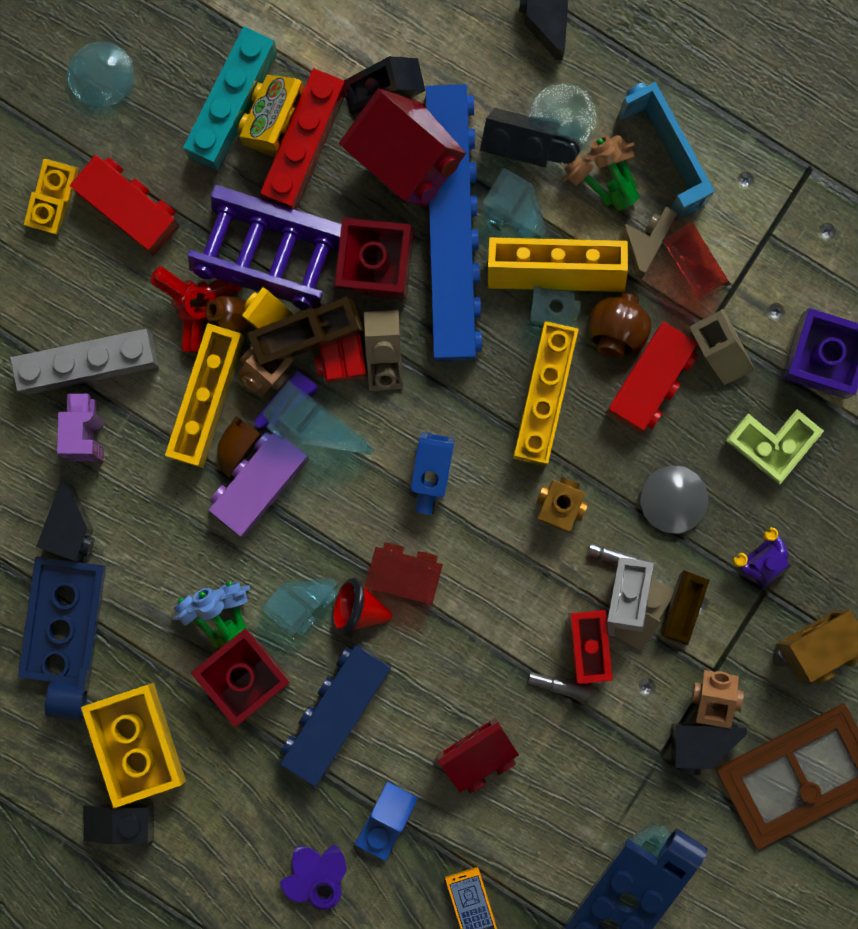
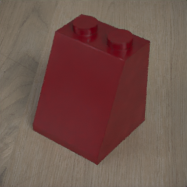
M379 88L339 142L342 148L405 202L425 207L435 199L438 190L448 177L457 170L459 163L467 154L421 102Z

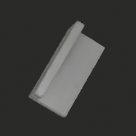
M619 557L607 621L608 636L615 637L617 628L643 632L654 562Z

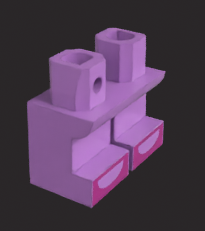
M67 394V412H58L57 454L68 461H104V447L94 441V431L102 428L104 420L96 414L97 401L90 399L91 396L89 394Z

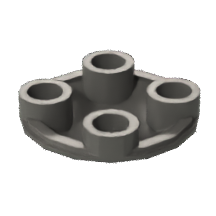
M671 465L660 468L647 477L641 489L640 504L643 515L652 527L662 532L678 534L691 530L701 522L707 511L709 497L704 482L695 472L686 467Z

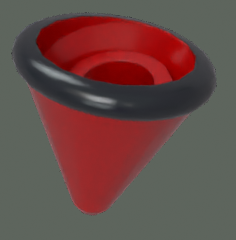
M350 578L341 586L336 596L332 613L333 626L337 633L346 635L351 631L379 625L391 620L392 613L367 590L359 579Z

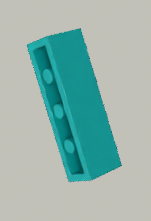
M243 26L183 146L189 158L219 171L238 133L240 120L244 113H248L253 103L251 101L253 91L258 82L263 83L278 53L274 40Z

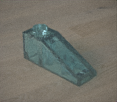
M290 381L286 383L263 412L270 422L267 428L281 439H284L287 435L298 443L369 455L375 450L367 439Z

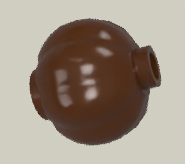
M620 293L619 297L605 298L593 307L587 321V331L591 341L597 345L598 352L611 358L620 359L624 354L632 355L646 344L651 332V320L648 313L638 305L639 299L628 293Z

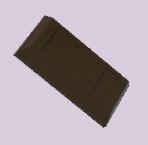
M685 570L679 574L661 628V635L663 637L689 645L710 580Z

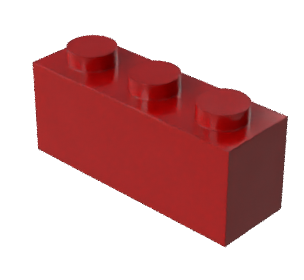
M95 154L69 186L82 199L154 256L179 226L173 217L176 214L175 210L161 199L156 204L147 196L150 190L134 178L129 182L121 175L124 169L110 157L104 161Z
M663 321L611 402L606 413L640 434L646 427L652 430L663 413L658 410L663 399L666 398L670 401L681 384L676 381L681 370L683 369L688 372L697 359L698 354L694 350L698 343Z

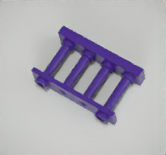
M215 185L211 194L212 212L218 216L203 254L193 250L189 251V270L203 279L216 278L257 292L263 287L276 298L292 302L295 307L302 310L321 307L323 291L315 289L328 251L335 250L339 252L342 224ZM234 219L250 225L236 264L216 258L229 223ZM267 229L281 233L283 236L269 274L249 268L262 232ZM298 240L307 241L315 245L302 284L282 279L295 241Z

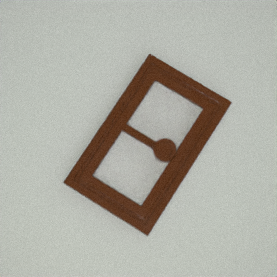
M845 703L715 768L757 850L858 799V727Z

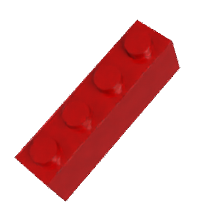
M315 68L312 69L260 192L263 200L291 209H298L345 97V80Z

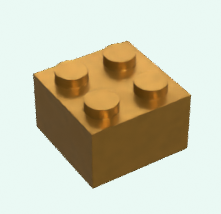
M834 610L776 644L797 680L810 683L816 682L818 685L836 675L834 669L844 664L850 667L858 663V621L851 610Z

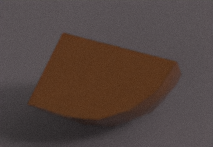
M237 416L223 432L217 448V459L220 468L229 479L232 478L234 469L243 459L249 456L255 444L262 437L259 432Z

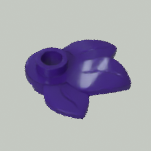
M334 844L321 856L319 852L306 846L295 847L292 857L294 874L280 881L284 893L295 902L309 901L313 907L319 910L333 908L340 900L341 886L339 882L346 873V861L341 849ZM322 885L328 886L331 890V894L326 898L318 894V888Z

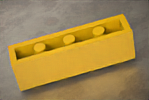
M489 237L488 288L625 292L628 272V241Z
M207 324L165 456L204 468L245 341L241 333Z

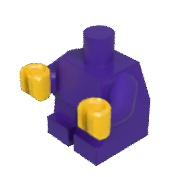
M770 527L768 532L763 533L762 537L765 541L754 549L755 554L751 552L746 556L744 553H739L738 557L732 559L733 565L737 566L747 578L754 579L761 588L769 586L791 567L787 561L788 551L786 544L778 535V531L773 527Z

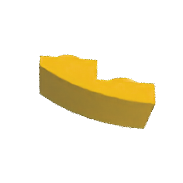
M43 159L36 191L31 192L24 221L25 226L53 234L59 233L73 193V189L69 185L77 177L79 168L50 159Z
M262 287L258 294L255 292L248 298L244 305L245 312L242 316L248 323L259 329L294 314L274 295Z

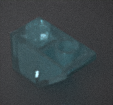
M503 167L483 201L482 210L487 212L485 217L500 226H503L504 223L516 229L514 233L520 238L543 239L546 229L533 184Z
M333 578L283 582L263 605L261 610L291 636H295L298 631L304 635L317 620L312 615L320 605L326 609L337 597L339 592L335 588L339 583Z

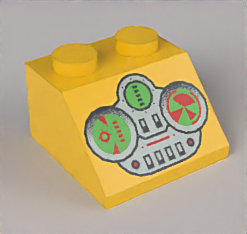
M266 75L263 84L257 83L251 97V101L254 102L249 114L244 113L237 130L241 133L239 137L243 145L273 158L276 157L304 90L301 80Z

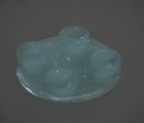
M98 41L86 44L75 52L69 62L67 79L70 90L78 100L85 103L89 108L97 109L115 105L134 89L132 61L122 48L113 43Z
M563 82L549 85L539 92L531 104L529 113L530 117L560 124L559 134L578 139L577 141L580 142V145L586 142L594 131L597 119L594 102L588 93L577 85Z

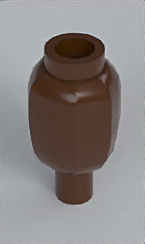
M220 296L216 300L208 302L205 315L214 325L229 330H245L250 326V323L242 316L245 312V300Z

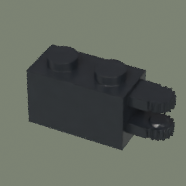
M494 108L486 118L480 151L546 168L550 161L560 164L564 163V165L572 164L580 154L582 145L574 137L570 138V136L559 134L560 124Z

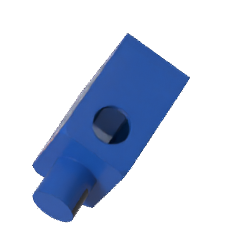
M425 432L421 433L410 489L411 492L417 493L414 511L424 514H435L437 498L445 497L455 438ZM428 471L436 473V481H426L425 473Z

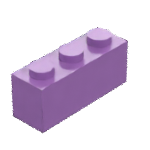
M276 430L271 435L266 432L254 446V449L257 450L255 455L249 462L243 459L232 472L235 479L227 488L222 485L210 499L213 505L209 511L241 537L247 535L309 460L307 455Z

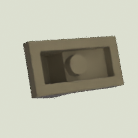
M665 207L661 216L654 213L645 230L650 233V236L627 224L622 229L624 240L628 241V253L635 275L641 279L649 268L678 214L668 207Z
M652 578L643 632L617 628L615 637L641 651L660 625L661 621L659 619L670 602L674 590Z

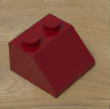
M342 218L335 287L372 297L407 300L414 242V231L411 224Z
M247 628L243 629L191 672L192 676L234 727L243 722L292 680L269 651Z
M495 717L437 754V760L459 793L467 789L470 794L487 783L484 778L492 772L497 771L498 775L515 766L514 758L519 756Z

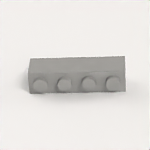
M147 329L10 357L17 391L24 395L159 367L153 334Z

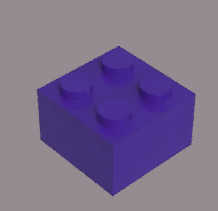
M808 308L800 316L781 379L844 399L856 395L858 389V323Z

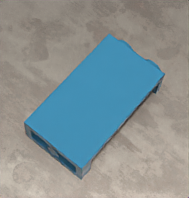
M654 82L648 86L645 83H640L626 92L627 97L622 102L618 116L622 121L645 109L688 188L685 192L677 195L669 208L678 213L675 221L704 207L715 190L657 83Z

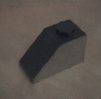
M520 0L519 13H525L526 27L556 60H563L568 0Z
M389 56L345 79L351 113L361 112L378 88L407 98H412L426 91L418 58Z
M60 482L36 547L73 561L82 562L84 556L88 557L90 555L95 538L91 537L94 529L74 486Z
M672 723L671 765L675 768H680V774L701 775V769H711L747 735V728L741 725H732L731 729L707 724Z
M154 803L125 804L114 809L112 804L83 806L84 841L105 844H147L154 839Z

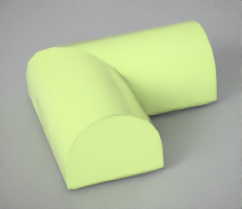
M796 409L775 435L750 414H747L736 425L725 441L780 485L824 431Z

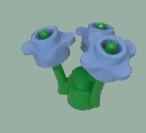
M228 581L217 590L203 588L196 592L193 598L188 594L184 598L178 599V603L173 607L176 613L171 618L173 620L176 619V621L180 620L184 626L194 621L208 636L214 648H221L243 629L247 628L239 605L248 602L246 591L250 589V585L240 586L239 582ZM232 608L235 624L232 620L222 621L219 614L223 609ZM212 619L217 626L214 631L204 620Z

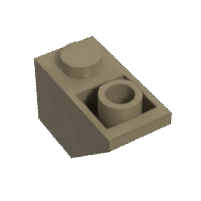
M724 309L690 326L705 358L724 385L755 370Z
M398 310L364 312L369 391L403 389Z

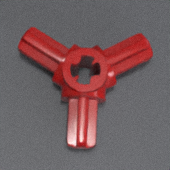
M159 266L150 278V283L171 297V304L178 309V318L183 319L181 350L189 353H197L202 342L203 321H208L205 315L208 302L216 300L220 296L228 297L242 288L219 279L208 284L203 280L197 284L190 279L184 282L162 266ZM199 298V305L190 306L191 299Z

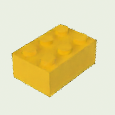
M154 683L81 707L113 809L181 786L186 782Z

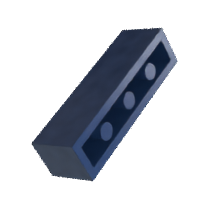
M358 644L355 645L353 650L346 647L336 663L341 668L334 680L329 676L326 678L317 693L322 697L315 709L311 706L307 708L298 723L303 726L297 738L290 735L280 751V754L285 756L280 765L315 787L392 667Z

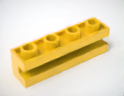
M547 321L544 322L513 454L514 460L545 467L548 465L579 330L577 328Z

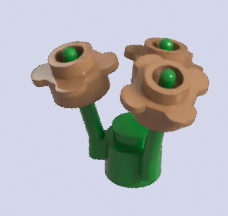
M607 135L595 139L590 145L591 151L586 156L581 158L578 155L572 164L569 163V165L567 164L563 168L567 172L561 180L563 183L569 179L576 186L584 180L601 197L606 206L613 203L617 211L629 207L640 198L636 190L637 184L631 176L626 159L635 156L632 149L634 142L627 144L625 138L622 139L619 135L611 139ZM594 161L597 167H609L614 179L606 184L608 191H605L589 175L594 168L591 162ZM618 162H619V165H620V168H621V171H622L623 175H621V173H620V171H619V169H618V167H617V165H616V163H618Z

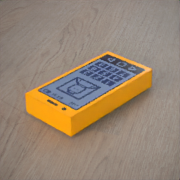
M474 867L446 876L445 880L460 929H497L479 868Z

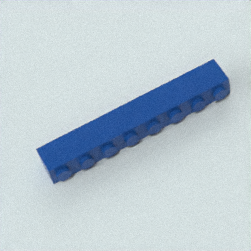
M467 84L426 86V109L467 153L459 163L457 170L448 177L438 190L435 199L429 202L434 362L475 361V352H482L481 331H475L474 318H481L480 297H474L473 284H480L479 263H473L472 250H479L478 230H471V217L477 216V196H470V183H476V162H469V149H475V129H468V116H474V95H467Z

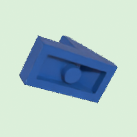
M387 781L355 845L386 861L399 834L402 833L418 797Z

